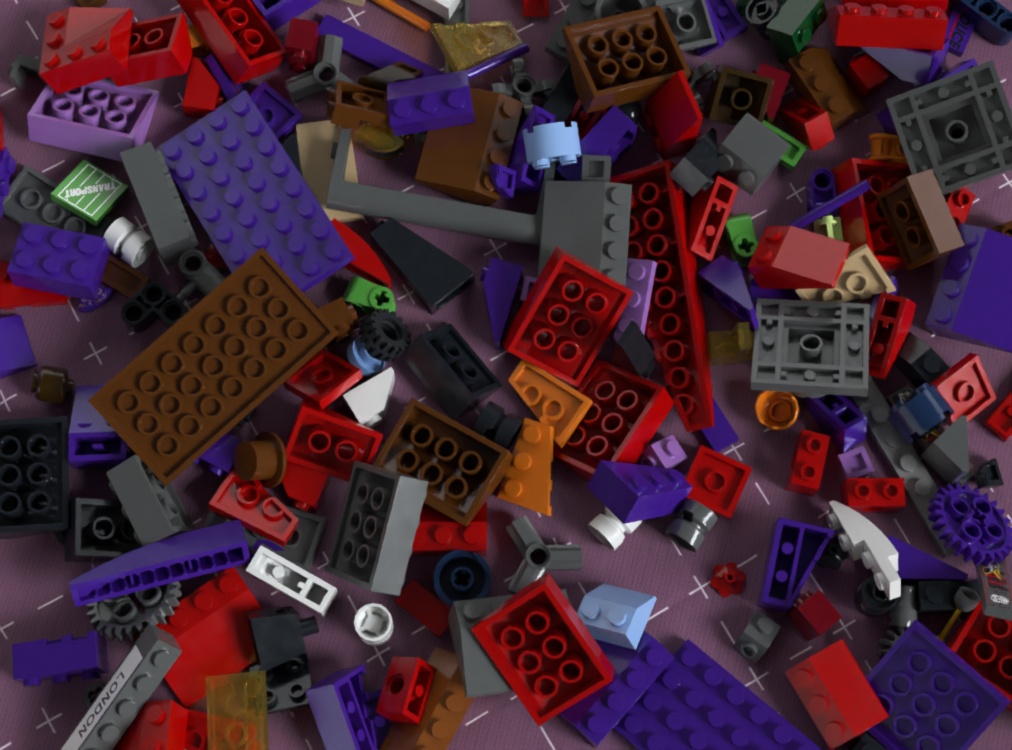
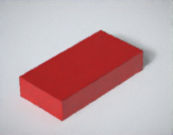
M412 579L400 596L397 597L395 603L440 639L449 628L448 615L451 609L444 606L438 598Z

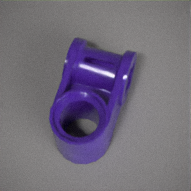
M826 168L815 170L806 184L807 213L836 196L834 174ZM815 180L823 181L826 187H818L815 184ZM839 208L824 216L838 217Z

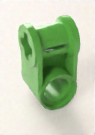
M746 212L728 216L722 232L731 260L737 261L742 268L748 267L758 246L751 216Z
M352 276L343 295L346 305L351 303L355 311L369 315L380 308L382 310L389 309V313L396 311L394 296L390 289L371 283L361 277Z

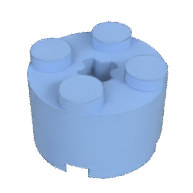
M571 121L572 127H565L564 122L533 126L534 132L532 133L524 129L522 132L527 164H531L534 170L550 168V163L560 162L561 166L576 164L577 158L582 156L577 122Z

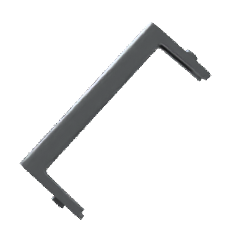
M341 128L338 143H333L331 159H335L328 190L327 209L382 219L393 218L404 223L540 247L544 181H553L556 162L550 163V168L544 170L537 211L535 215L344 181L352 132L351 128Z

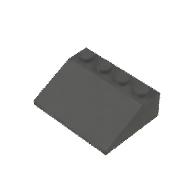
M544 181L538 277L557 246L626 286L632 185L593 181Z
M354 460L326 571L369 591L400 596L401 588L405 582L408 561L413 551L412 545L416 530L420 524V514L423 502L427 496L429 482Z
M562 589V593L569 601L566 589ZM514 595L454 601L451 607L448 622L466 698L514 692L471 630L474 625Z

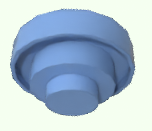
M357 337L348 345V360L350 364L361 370L363 376H375L385 367V360L380 361L377 356L373 357L370 354L371 351L364 348L365 343H361L360 337Z

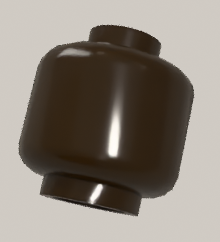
M43 365L39 371L34 370L31 392L35 393V398L39 401L61 404L65 396H71L74 380L68 379L69 372L67 369Z

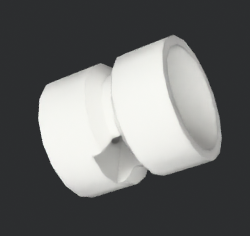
M120 217L109 226L103 238L106 239L111 252L116 255L121 253L123 261L134 268L139 267L152 253L155 246L154 238L142 230L137 231L138 229L135 224L125 217Z
M605 507L606 515L599 514L588 524V528L604 546L615 551L625 539L624 533L631 534L642 523V520L623 524Z
M376 603L366 604L355 615V630L362 642L370 646H380L389 641L393 634L394 625L387 608Z

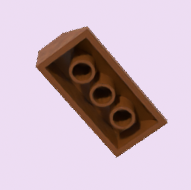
M435 647L427 663L436 668V673L420 725L393 723L379 750H447L475 698L465 697L456 654Z

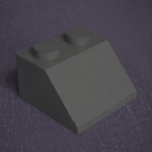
M746 113L717 150L718 171L752 196L765 184L790 147V144L749 113Z

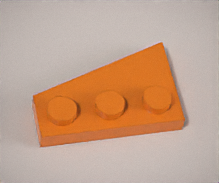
M524 359L521 360L508 379L539 421L554 427V440L561 449L593 404L592 400Z
M528 418L524 419L512 454L514 459L506 471L497 498L551 516L550 491H552L551 462L553 461L554 427Z

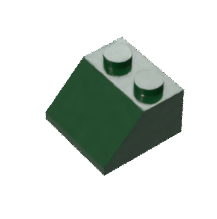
M787 0L766 26L780 63L784 64L788 59L797 55L804 45L810 41L819 26L825 22L828 13L823 0Z

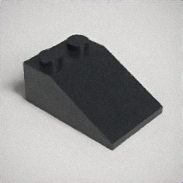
M75 498L69 502V530H65V562H108L125 553L143 547L134 537L135 530L131 522L122 513L120 500Z

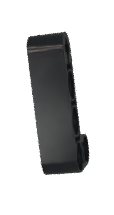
M153 281L144 285L124 304L121 309V317L129 330L140 333L148 329L157 319L169 329L190 310L164 285ZM162 294L161 299L157 302L150 301L152 295ZM178 311L182 313L177 320L169 319L173 312ZM142 313L139 320L130 321L132 314Z

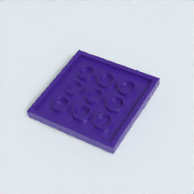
M915 620L866 676L889 715L888 718L867 731L888 750H967L1010 703V700L918 620Z

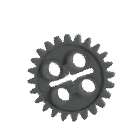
M177 581L133 592L145 610L144 614H140L127 594L87 604L90 610L87 613L91 620L90 623L99 632L101 637L107 636L109 641H113L117 637L119 642L122 643L128 636L131 642H134L136 635L142 634L149 623L154 626L158 623L166 625L167 622L164 617L166 615L174 616L175 613L171 607L180 605L177 598L182 596L179 589L181 584Z

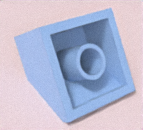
M603 583L584 595L577 615L594 639L636 650L657 598L653 595Z

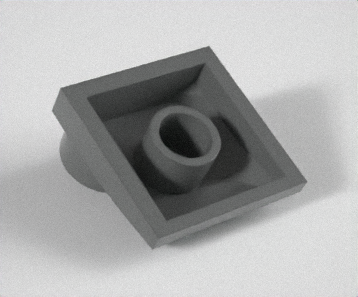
M659 0L651 5V7L661 6L681 52L717 43L705 0Z

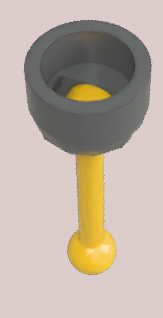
M961 586L955 594L954 602L957 609L941 634L936 636L944 644V638L960 614L972 611L980 602V596L973 589Z

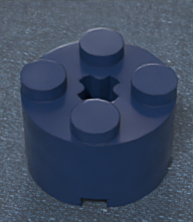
M927 382L913 391V398L906 403L902 399L893 405L889 411L890 416L888 420L908 446L913 444V437L918 441L943 423L942 420L946 418L944 414H947L950 418L955 413L935 385L929 386Z
M462 550L449 552L440 559L435 568L433 576L435 594L440 602L449 609H451L454 601L488 598L491 590V571L483 557L474 552ZM458 576H461L463 579L469 578L466 587L462 584L456 585Z

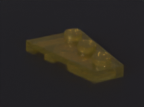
M511 21L480 22V24L466 25L464 22H455L454 25L432 23L430 26L433 36L454 72L468 69L523 43Z

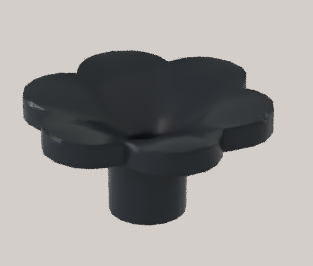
M838 536L831 537L817 561L820 567L825 568L829 566L835 570L840 568L842 561L848 558V551L844 552L842 550Z

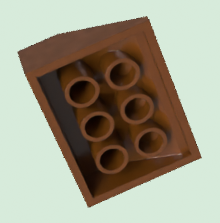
M660 5L570 25L562 29L575 90L585 113L610 108L613 105L619 106L651 98L677 71L683 70L687 80L691 75V71Z
M470 87L475 123L426 131L413 181L470 203L490 207L500 197L491 179L490 165L497 163L505 167L508 166L524 103L498 92Z
M411 398L373 465L428 481L427 496L423 503L467 527L501 482L514 456L509 450Z

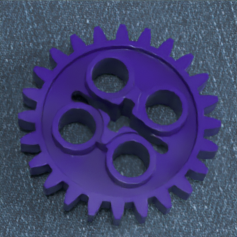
M956 482L953 486L948 483L944 488L941 487L929 500L931 504L927 510L931 514L928 516V519L935 522L931 529L940 532L937 539H945L946 549L954 548V556H958L961 553L966 563L972 559L975 566L982 562L985 567H988L991 563L994 566L1010 554L1012 550V528L1007 525L1011 520L1003 518L1002 515L1005 510L997 509V501L990 502L987 493L982 496L979 494L977 487L971 491L968 484L965 483L961 488L959 483Z

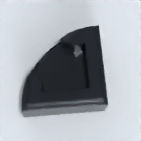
M996 458L982 463L978 468L976 478L978 489L997 488L1004 485Z

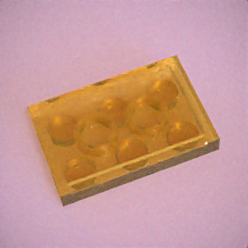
M254 671L206 677L208 750H269L266 672Z

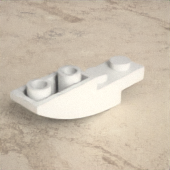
M835 500L830 501L829 514L826 515V519L830 529L836 530L839 535L838 540L844 552L848 551L853 561L862 558L867 569L871 568L878 589L880 591L884 590L889 600L900 597L901 578L897 573L898 552L881 530L860 513Z

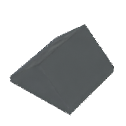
M961 415L920 455L949 484H955L969 472L967 416Z

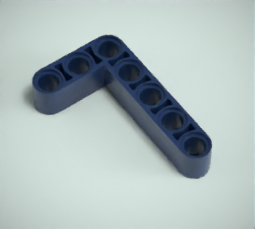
M949 0V10L952 12L954 9L974 24V29L998 46L1010 43L1012 40V12L996 0Z

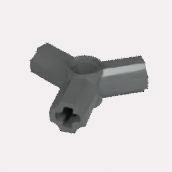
M329 34L320 35L315 68L285 80L294 103L323 91L329 93L330 88L335 89L337 80L356 84L339 71L343 38ZM323 73H333L334 75L331 80L326 82L320 80Z
M526 515L519 517L505 527L506 532L523 557L518 570L507 588V591L512 595H515L524 587L542 577L545 571L582 569L581 544L545 545ZM534 552H541L544 554L546 561L541 565H536L531 561L530 555Z

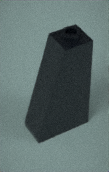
M393 218L388 219L386 222L380 221L372 228L370 233L371 244L432 315L475 282V273L469 267Z

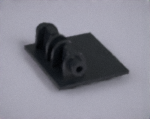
M306 653L262 672L258 664L249 665L256 716L263 715V717H267L268 714L277 713L278 711L282 714L287 709L291 712L293 708L310 707L305 690L312 687Z

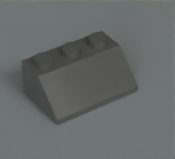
M133 455L106 472L110 480L109 487L118 496L122 504V513L131 522L135 530L134 537L141 546L196 530L173 483L170 482L165 486L138 455Z

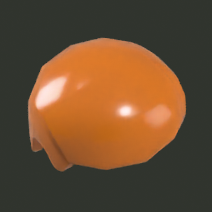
M762 391L757 396L754 405L759 422L775 431L791 427L797 421L800 410L797 399L790 392Z

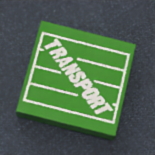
M84 159L51 193V200L97 226L129 192V186Z

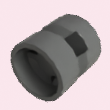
M687 499L678 512L680 518H674L665 533L682 548L696 553L705 539L703 533H709L718 518L703 504L693 499Z

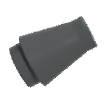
M901 584V596L889 613V617H891L890 624L909 627L915 620H918L915 596L916 586Z

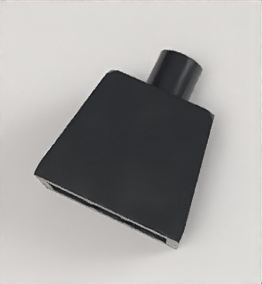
M291 606L246 612L257 662L262 672L304 654L306 647L303 637L319 633L315 616L299 620L297 611Z

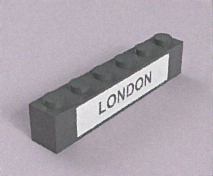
M150 623L147 625L59 750H112L182 653L172 634Z

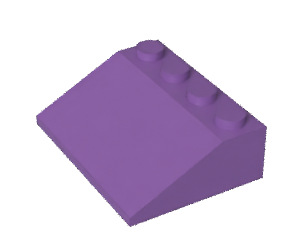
M102 79L61 94H57L47 84L27 114L29 141L123 162L120 156L121 152L144 144L160 93L157 90L135 85L117 87L114 81Z

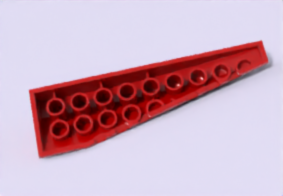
M666 160L610 177V182L632 185L627 260L628 258L653 260L657 263L645 334L652 343L655 358L662 367L663 377L667 386L672 391L673 401L686 432H693L715 427L709 352L701 286L697 274L696 254L688 250L690 215L686 191L668 175L677 164Z

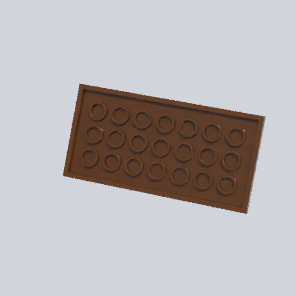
M261 247L87 401L161 482L167 486L338 335L339 332L265 249Z

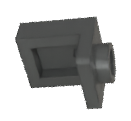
M22 54L18 55L16 61L9 68V78L15 88L21 89L26 76L45 82L39 75L41 57L34 56L32 58Z
M756 611L740 637L734 643L733 649L752 662L757 663L768 650L781 626L759 611Z

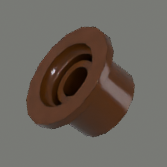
M272 431L261 432L255 437L254 441H242L237 445L234 453V467L239 478L243 481L259 480L264 488L276 487L281 483L286 472L287 456L284 444L277 434Z

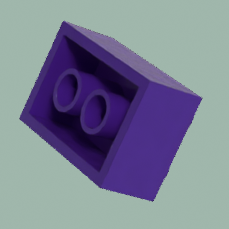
M23 222L7 272L14 286L95 301L110 251L106 239L103 237Z

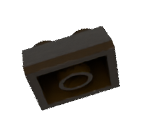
M716 65L703 117L736 126L744 115L749 113L762 123L774 79Z

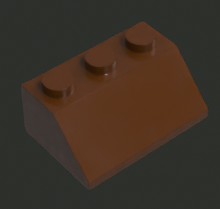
M809 48L788 59L784 71L791 73L788 83L798 97L828 112L833 132L870 112V109L828 48Z
M932 169L907 176L876 195L907 271L945 256L964 246L961 234Z

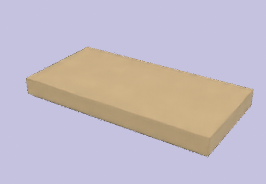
M331 120L296 124L303 179L330 221L332 222L333 218L341 223L364 220L363 215L326 208L335 159H331L333 143H338L341 128L332 124ZM351 137L344 181L358 183Z

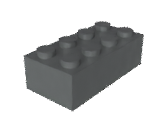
M150 141L120 153V156L158 251L168 268L178 264L181 255L187 250H195L194 247L198 246L199 243L161 150H154Z

